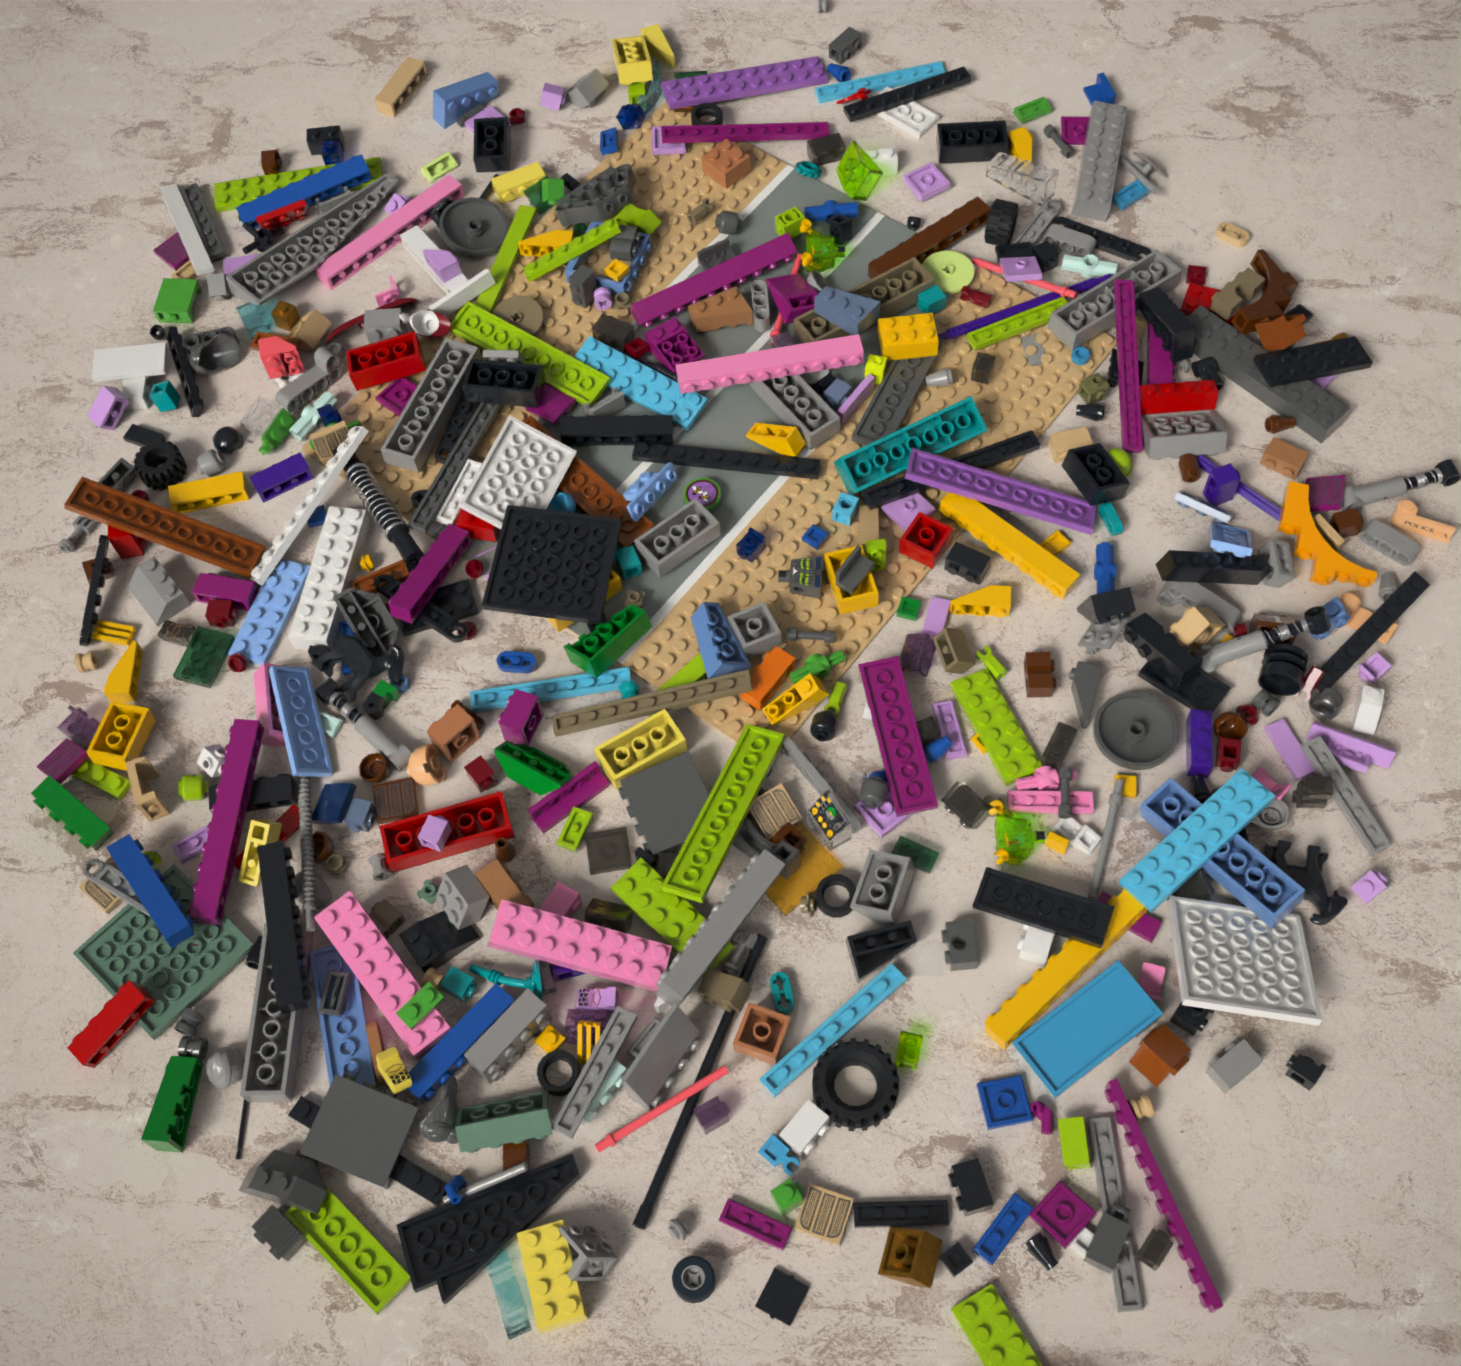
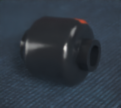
M829 711L816 713L813 716L810 727L811 735L821 742L832 740L836 735L839 724L838 719Z

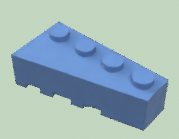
M485 72L433 90V119L443 129L448 128L457 122V118L463 117V114L475 108L478 104L485 105L498 97L499 81L490 73Z
M703 602L691 616L708 679L747 670L751 664L719 603Z

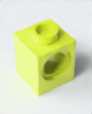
M869 354L865 366V378L871 374L875 377L874 384L880 385L887 371V357Z

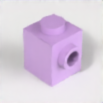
M545 83L540 105L550 110H559L560 106L565 103L566 95L563 94L564 88Z
M428 815L418 835L421 845L441 852L452 831L448 820L439 815L436 817Z

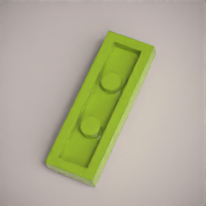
M88 759L71 774L73 777L119 800H122L131 787L130 780L100 765L94 764Z

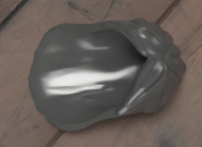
M221 333L215 335L207 342L193 347L189 355L192 369L199 374L208 375L222 369L234 367L239 362V342L233 336Z
M450 1076L447 1079L441 1098L432 1110L428 1112L427 1116L419 1122L420 1134L431 1142L447 1141L450 1144L458 1143L455 1130L458 1112L457 1081L455 1076Z

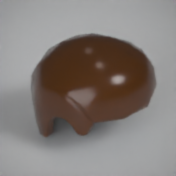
M1235 711L1222 713L1215 719L1213 726L1218 739L1223 737L1241 740L1248 731L1244 718Z
M380 753L369 754L362 759L359 765V775L368 783H380L387 778L390 772L389 761Z
M315 831L312 837V843L314 844L313 863H322L332 855L334 843L328 834Z

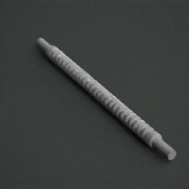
M297 776L299 785V827L301 828L300 851L302 858L301 877L303 878V913L306 916V931L314 932V913L317 910V906L315 904V869L313 868L314 844L312 843L311 777Z

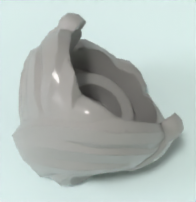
M233 1046L222 1047L206 1061L207 1077L212 1085L218 1089L229 1087L231 1084H235L242 1079L245 1061L237 1048Z

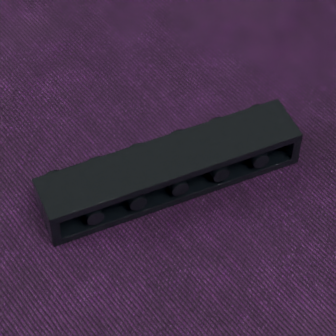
M673 415L561 417L560 438L561 442L566 446L635 445V441L673 445Z
M1169 550L1155 564L1162 581L1258 585L1271 572L1264 555H1251L1242 558L1232 553Z

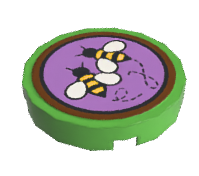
M697 478L686 485L683 492L684 502L688 504L696 498L708 511H712L720 503L721 489L711 479Z

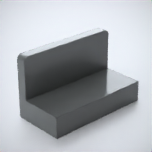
M857 545L836 572V586L852 595L874 568L875 562L861 555L862 547Z

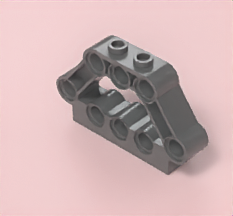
M624 164L617 168L609 167L557 200L558 206L555 208L561 225L566 227L578 223L599 222L635 199L633 190L637 180L631 165Z

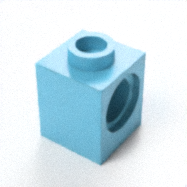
M841 492L832 509V520L851 526L859 510V498L852 494Z

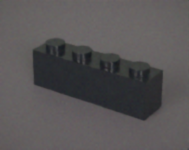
M283 773L277 775V777L269 778L262 776L253 780L246 812L291 806L293 804L297 805V784L292 775ZM217 784L209 786V810L211 812L212 805L216 802Z

